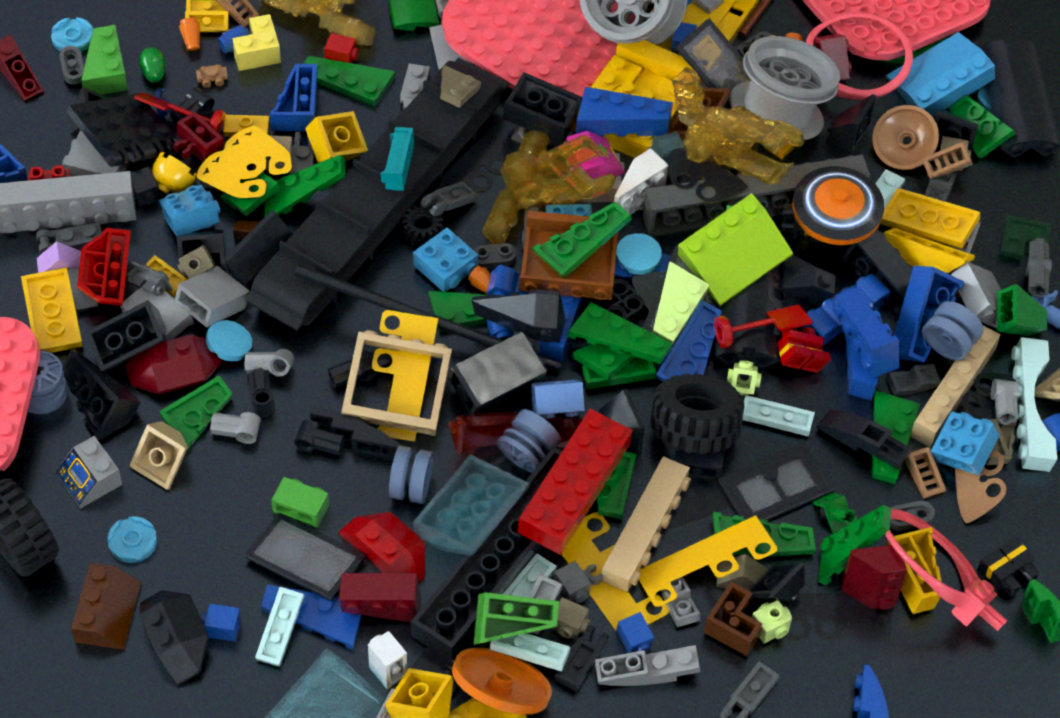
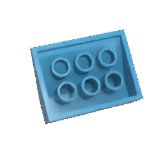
M957 32L914 58L907 78L896 90L908 105L920 107L933 117L937 110H945L965 95H970L995 79V65L983 50ZM903 65L886 75L889 82L899 74Z

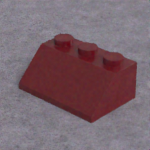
M892 545L851 550L841 589L871 609H890L896 606L907 572L905 561Z

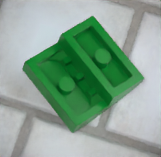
M388 0L394 29L414 31L416 26L429 28L439 24L434 0Z
M262 172L255 178L241 179L240 183L257 179L264 180L266 182V191L263 196L238 198L224 193L220 197L234 210L238 209L247 217L278 191L280 187L275 180ZM258 185L249 187L250 192H256L259 189Z
M1035 579L1030 580L1021 606L1031 625L1041 623L1050 643L1060 641V601Z

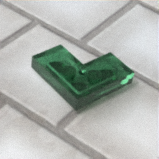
M1007 215L1000 255L1022 260L1025 243H1030L1036 238H1042L1046 243H1049L1052 224Z

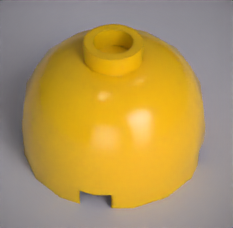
M160 152L152 167V174L158 183V189L165 194H169V192L177 194L185 191L188 187L193 186L197 180L196 173L193 176L188 173L191 168L171 155L165 158L164 152Z

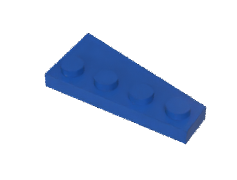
M701 300L656 373L658 380L663 382L667 378L670 380L672 376H682L690 373V375H696V373L704 375L715 337L714 319L721 316V310Z
M267 584L261 604L263 612L271 613L280 588L279 586ZM286 588L304 594L296 624L301 625L303 629L310 632L313 630L320 633L328 640L345 644V647L354 650L362 615L342 612L339 597H335L330 601L316 593Z

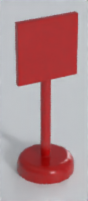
M144 92L134 96V99L164 111L171 109L186 116L193 113ZM217 110L211 119L199 116L217 133H220L226 112Z
M798 304L768 311V319L731 327L729 320L725 316H718L714 319V331L717 341L723 349L732 345L733 332L772 323L775 324L779 331L813 324V321Z

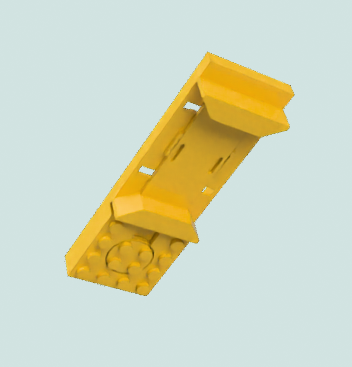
M723 0V4L710 14H707L691 2L686 7L682 22L696 24L698 28L705 20L710 18L732 44L738 32L761 0ZM734 8L738 11L743 12V14L740 17L729 12L730 9ZM672 34L667 40L658 45L646 40L627 44L618 43L616 55L611 58L591 88L673 102L670 127L691 88L696 87L699 82L702 83V80L682 56L671 52ZM708 35L693 47L692 53L698 61L708 62V65L704 67L707 72L711 67H715L724 55ZM578 114L572 127L574 131H576ZM604 134V137L607 138L613 149L633 158L638 157L650 148L656 153L667 138V136H638L637 134L617 137V134Z

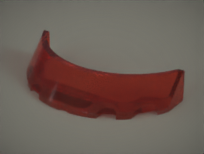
M520 412L473 413L472 416H456V420L449 421L456 453L462 454L466 450L478 447L497 446V440L500 436H504V431L508 428L513 429L512 421ZM557 416L554 418H544L559 433L561 442L557 447L565 448L583 420L574 417L560 418Z

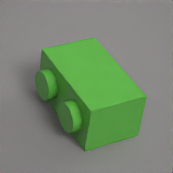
M283 477L271 500L273 513H282L314 528H318L329 507L328 493L322 488L311 487L303 484L298 479Z

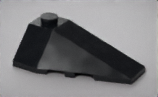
M530 290L529 294L525 295L511 292L508 297H501L497 294L472 297L471 301L475 315L518 333L523 332L525 336L546 343H560L566 322L560 292Z
M71 349L62 366L64 376L70 390L75 391L78 398L76 404L78 409H82L84 412L86 427L97 439L102 440L129 424L141 402L126 387L106 372L102 373L97 365L77 350Z

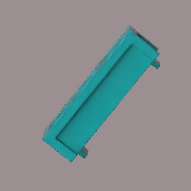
M395 127V132L390 134L391 148L386 168L381 172V182L386 184V190L404 191L414 149L413 128Z

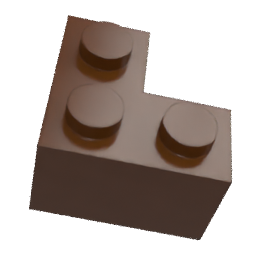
M731 581L706 618L704 633L748 656L760 637L762 623L745 614L750 607L753 593Z

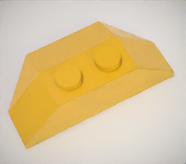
M897 228L884 232L887 241L900 252L901 257L912 267L931 266L949 274L966 262L974 260L975 257L973 254Z

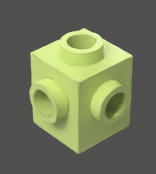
M744 360L734 363V369H729L727 383H731L742 396L754 395L755 387H760L761 374L757 373L758 366H753V362ZM740 374L749 375V377L744 380L740 378Z
M778 600L771 604L767 602L761 605L752 614L753 619L762 623L759 638L764 644L774 638L780 639L789 632L792 620L791 613Z

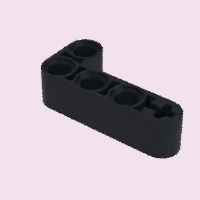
M614 279L612 300H608L610 306L606 310L633 324L638 323L643 317V298L627 281ZM569 338V353L573 356L574 351L590 344L583 338Z

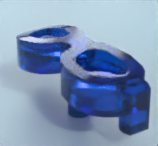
M164 88L156 89L155 97L162 99ZM156 107L158 116L168 115L167 111Z

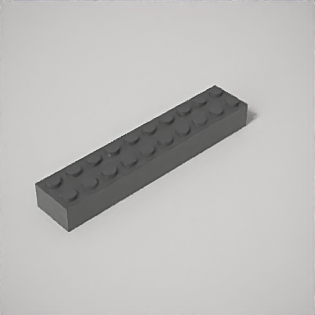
M863 155L740 173L736 176L743 180L748 188L735 196L713 203L704 202L696 195V188L699 184L704 183L705 180H697L695 186L690 189H681L675 185L656 186L645 190L643 219L648 236L650 237L699 230L723 214L727 209V205L734 206L751 193L766 209L771 218L783 216L784 203H792L795 189L800 180L816 169L829 166L847 167L859 171L869 178L870 173ZM687 182V183H679V184L687 185V184H689L690 182ZM705 187L701 190V194L706 198H712L716 194L715 190L711 187Z

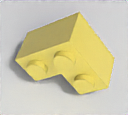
M271 15L249 18L251 35L232 38L238 70L242 71L281 63L280 46Z

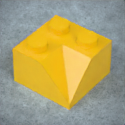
M354 111L315 117L305 128L318 163L340 154L345 158V162L368 151Z
M409 668L385 704L390 718H448L453 676Z

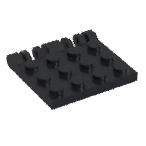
M140 93L68 106L66 111L110 167L120 166L121 164L125 165L129 162V159L135 163L137 161L154 159L158 157L160 152H165L169 156L180 154L185 150L180 149L178 152L174 150V143L182 139L174 136L149 104L134 99V96Z

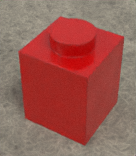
M331 33L324 48L325 59L352 63L353 60L356 61L359 54V48H356V39Z

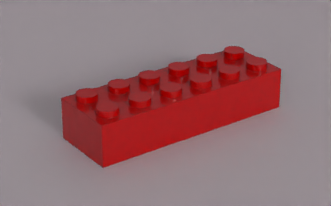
M589 409L520 516L518 533L561 555L628 449L633 430Z

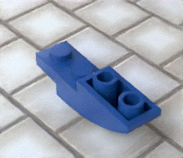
M864 665L862 674L857 673L855 688L860 689L859 696H855L853 711L858 712L857 718H889L882 687L870 665Z

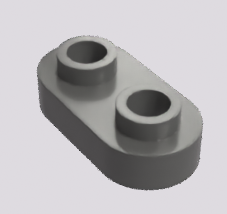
M67 46L59 53L64 80L69 84H79L82 82L84 71L81 51L75 46Z
M508 243L481 245L473 249L478 254V265L482 268H496L498 265L508 267L516 261V249Z
M916 501L891 507L892 509L913 514L928 524H931L935 515L934 507L926 501ZM890 520V528L895 531L917 528L904 521Z

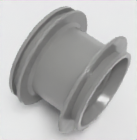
M580 0V6L584 17L592 29L605 39L617 44L646 40L658 45L672 36L680 26L685 15L687 0ZM617 2L618 9L612 13L611 6ZM654 3V10L651 13H647L648 5ZM631 14H635V21L632 24H629V16Z
M769 36L754 41L743 58L744 69L751 81L735 86L729 98L730 105L738 119L754 134L773 142L798 143L817 136L824 126V118L817 104L827 102L837 94L840 81L838 67L824 52L797 39Z

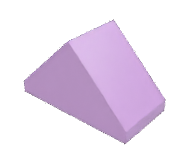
M56 241L37 258L38 273L66 267L68 271V269L79 267L81 251Z

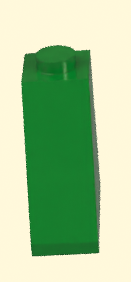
M1017 284L997 291V330L1003 333L1026 337L1047 330V310Z

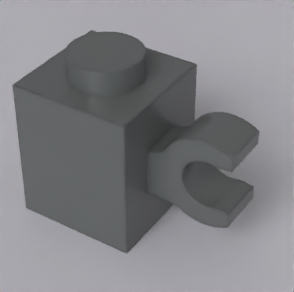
M574 561L554 571V580L563 584L560 591L563 598L574 603H581L590 595L591 585H598L603 581V575H591V573L596 571L595 564L589 565L582 571L578 563Z

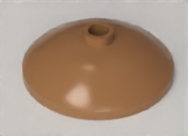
M901 105L888 110L877 121L873 131V146L876 154L883 163L898 170H912L924 165L921 158L934 154L939 143V130L933 117L924 109L913 105ZM906 138L912 139L910 144H904V140Z

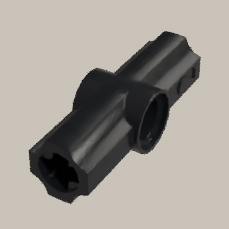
M363 350L357 380L369 381L378 374V371L372 368L375 350L371 352ZM386 353L381 354L377 359V363L380 367L387 368L392 364V357ZM353 355L350 360L328 368L330 381L335 388L348 384Z

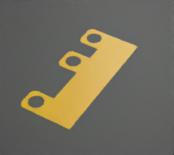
M386 310L382 313L379 328L382 333L402 336L401 340L411 341V339H418L424 341L425 344L433 345L438 318ZM393 315L399 318L400 325L397 329L390 330L385 326V320L388 316ZM384 348L375 350L372 362L373 370L394 374L387 408L388 412L420 417L431 360L430 355ZM384 353L392 357V364L387 368H382L377 363L378 357ZM385 426L377 428L391 438L415 442L417 432Z
M598 512L584 517L562 552L568 564L576 561L582 571L589 565L595 564L596 571L591 573L592 576L602 574V568L615 546L613 545L600 552L593 543L592 539L606 533L610 528L607 521L602 515H598ZM592 518H597L602 521L603 527L600 531L593 532L587 527L588 521ZM601 582L598 585H591V597L615 631L618 621L639 612L643 615L647 625L669 613L667 605L664 604L659 614H649L646 610V605L651 601L649 597L636 603L629 592L622 591L607 583ZM655 595L656 600L663 601L659 595Z
M755 515L639 570L641 572L639 581L653 605L660 607L677 598V593L670 582L706 565L710 566L716 577L722 578L739 569V565L732 553L747 547L754 559L760 560L775 553L777 546ZM760 543H768L771 546L770 551L765 554L756 553L755 548ZM722 561H730L732 568L727 572H719L717 565ZM663 589L670 591L671 595L667 600L658 601L655 599L658 591Z

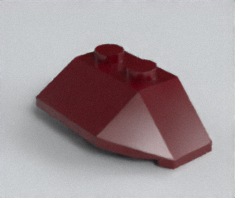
M191 334L164 341L135 356L125 365L131 387L140 388L155 394H163L206 382L216 368L222 364V359L217 357L218 354L214 351L211 352L205 342L206 338Z

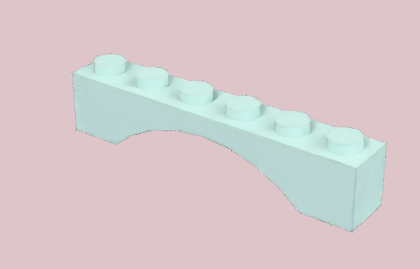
M1021 337L1018 344L1013 347L1011 354L1012 360H1015L1013 379H1016V382H1019L1020 385L1017 405L1019 419L1017 438L1020 439L1018 458L1022 461V469L1050 472L1057 461L1056 439L1041 421L1034 398L1036 380L1050 360L1048 341Z

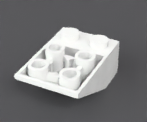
M651 148L632 161L615 194L614 202L630 215L637 210H642L644 208L645 190L656 186H666L668 164Z

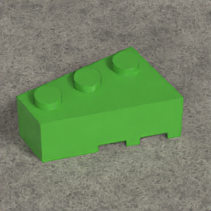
M115 25L93 29L81 80L82 87H86L100 95L128 90Z
M486 592L479 594L474 645L557 627L559 601Z

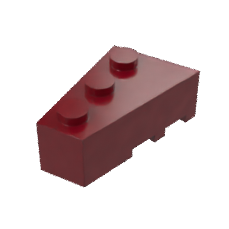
M341 573L339 602L342 612L411 622L421 608V594L417 574Z

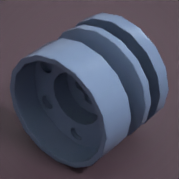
M40 351V362L28 412L47 414L57 410L65 402L67 384L63 367L58 357L50 352Z
M523 409L512 421L513 429H506L504 436H500L497 440V445L510 461L525 471L533 473L546 457L544 453L548 454L553 447H557L561 442V437L556 429L544 418L530 410Z

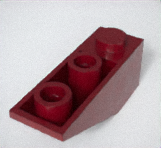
M11 34L0 39V71L23 100L26 101L44 92Z

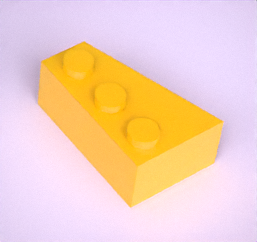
M932 527L894 536L904 551L918 565L941 581L939 566H937L935 558L936 547L933 546ZM905 562L907 572L901 592L911 612L916 614L934 609L941 597Z

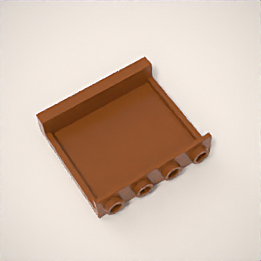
M528 211L519 291L529 293L530 290H546L560 292V295L576 298L586 297L598 300H612L618 232L563 279L534 253L532 247L550 241V237L557 233L561 235L570 230V226L578 222L580 224L588 220L589 216Z

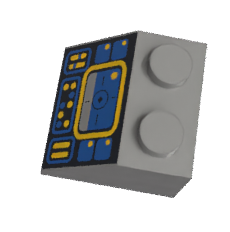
M95 436L73 447L55 471L56 476L79 508L88 505L122 485L118 467Z

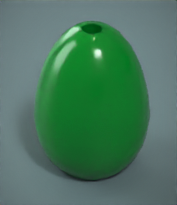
M155 47L144 49L139 57L141 71L148 81L157 83L162 79L165 72L164 55Z

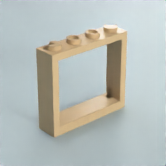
M369 330L358 332L341 413L367 424L436 436L452 349L439 343L434 344V346L428 345L418 339H411V341L401 340V337L396 335L380 336L378 333ZM364 344L430 355L431 357L443 359L431 419L351 405Z

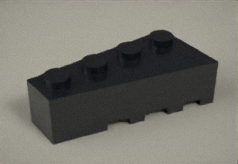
M877 229L867 239L851 244L841 259L846 263L850 261L856 266L855 271L860 276L874 274L891 291L889 302L901 312L913 267L906 263L901 257L900 252L893 248L885 235Z

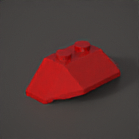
M107 228L101 235L81 248L77 288L98 303L123 306L130 241L129 230Z
M391 512L355 517L338 532L353 548L366 555V559L382 573H416L418 584L425 580V541Z

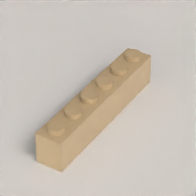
M983 326L984 332L981 338L972 346L965 359L955 360L915 420L910 437L930 448L933 446L951 411H956L962 402L963 396L968 393L974 384L975 378L981 373L995 352L1001 334Z
M663 456L602 568V582L627 593L631 585L636 586L641 576L639 570L642 565L647 566L651 557L650 550L652 546L657 547L661 538L660 531L662 527L667 528L671 519V510H676L680 503L681 496L679 495L681 491L686 492L691 481V478L688 477L690 467Z

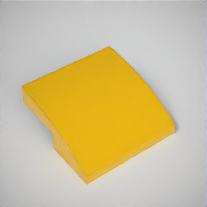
M186 0L185 18H197V22L200 23V32L228 31L229 13L215 0Z

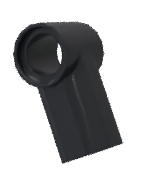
M194 87L187 93L185 101L179 104L178 107L196 112L197 114L206 115L214 107L215 101L200 88ZM174 110L169 112L170 118L175 125L186 117V115Z
M262 368L254 369L253 372L248 374L254 413L260 418H268L275 412L269 371Z
M304 420L301 423L294 444L300 450L307 452L317 449L339 455L344 448L345 434L323 429L315 421Z

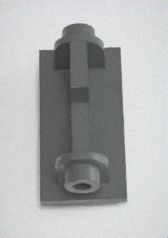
M134 261L130 262L134 269L126 274L125 279L128 284L138 288L142 287L143 290L156 296L162 295L165 289L172 292L173 289L169 283V278L164 272L152 270L145 264H138Z

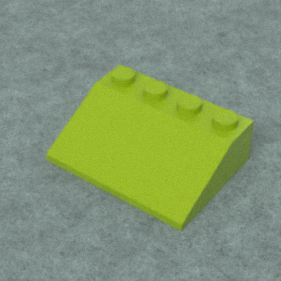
M752 193L678 244V256L697 278L709 284L708 293L719 306L793 255L792 250L768 212Z

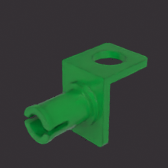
M831 493L813 501L815 506L824 508L832 533L857 520V515H852L856 512L849 509L845 495Z

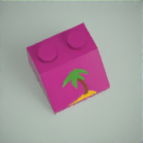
M590 131L567 137L566 155L583 187L624 174V169L607 138Z

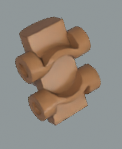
M219 64L208 67L202 66L199 70H196L197 83H202L204 88H209L211 81H215L216 86H223L224 80L228 79L226 67H221Z

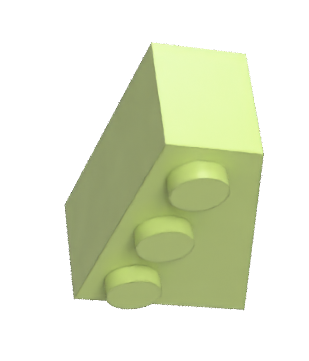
M669 261L653 334L673 343V347L699 303L707 295L709 284Z

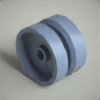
M953 301L941 303L934 312V316L929 318L922 329L923 337L930 347L942 356L957 361L965 359L972 346L977 343L984 332L983 325L978 317L968 308Z
M399 445L390 473V498L402 500L409 488L410 501L424 504L433 469L434 453L432 451L420 450L414 459V452L411 447Z

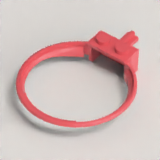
M847 13L830 18L816 26L806 39V43L812 46L814 45V38L828 25L842 19L859 17L880 21V24L891 29L899 37L904 47V65L892 81L884 86L870 90L855 89L839 83L838 92L835 96L848 100H864L874 94L877 96L876 98H879L894 91L907 78L913 62L912 47L904 32L891 21L869 13Z
M891 509L890 520H901L920 530L932 527L913 514L898 509ZM932 527V538L954 560L966 593L955 590L933 577L904 551L890 529L885 533L888 541L901 558L943 600L955 605L952 614L966 627L979 615L996 631H999L1008 621L990 605V602L998 595L994 592V587L986 580L982 581L960 550L934 527Z

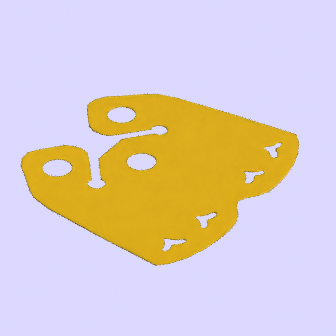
M250 126L233 135L226 142L224 150L210 155L198 169L197 178L234 197H260L266 191V182L264 180L257 179L245 181L244 183H240V180L255 178L266 169L265 158L267 156L271 157L269 160V172L271 174L288 173L292 168L291 156L285 147L259 127ZM238 139L239 144L232 145L236 143V140ZM218 157H220L219 162H212L215 161ZM277 162H284L285 166L277 169L275 164ZM255 164L257 167L255 170L249 171L247 166ZM206 168H208L209 173L203 174L204 172H206ZM258 185L259 189L256 192H250L249 187Z

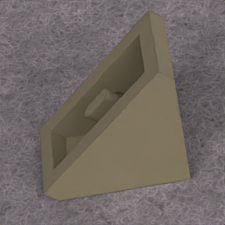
M747 554L735 557L739 569L722 578L717 577L716 587L727 588L732 581L749 590L768 569ZM723 561L718 564L719 572H727L732 568L730 561Z

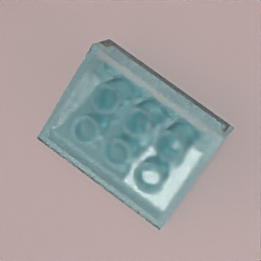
M469 455L414 520L415 533L425 541L426 545L436 550L473 556L530 485L520 478L473 455Z
M326 648L265 718H375L381 710L385 699L346 661Z

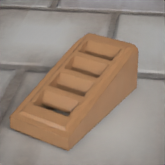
M215 0L243 28L249 24V18L259 16V13L248 0H236L237 3L234 6L230 3L233 0ZM242 5L244 9L238 13L236 9ZM248 11L250 15L243 19L241 16Z
M964 142L921 158L930 179L973 165ZM958 152L961 153V156L963 158V160L959 161L957 158L956 153ZM952 155L955 163L950 164L947 156ZM940 158L944 159L946 167L942 168L939 161ZM931 161H935L938 168L937 171L933 170Z
M926 447L911 452L905 463L923 499L946 492L947 490L930 452V448ZM917 460H924V463L916 464ZM925 467H927V468L929 469V471H926V472H922V473L919 472V469H922V468H925ZM932 475L933 479L923 482V477ZM934 483L937 485V488L927 490L925 487Z

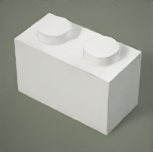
M389 631L383 635L375 636L368 644L369 668L384 687L389 689L401 681L407 672V652Z

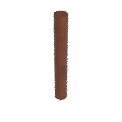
M762 0L738 32L740 37L745 38L772 0Z

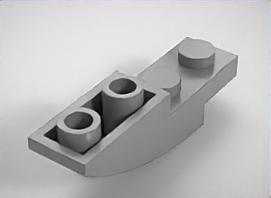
M696 645L646 654L645 650L595 659L597 678L600 685L639 686L677 681V676L701 672Z

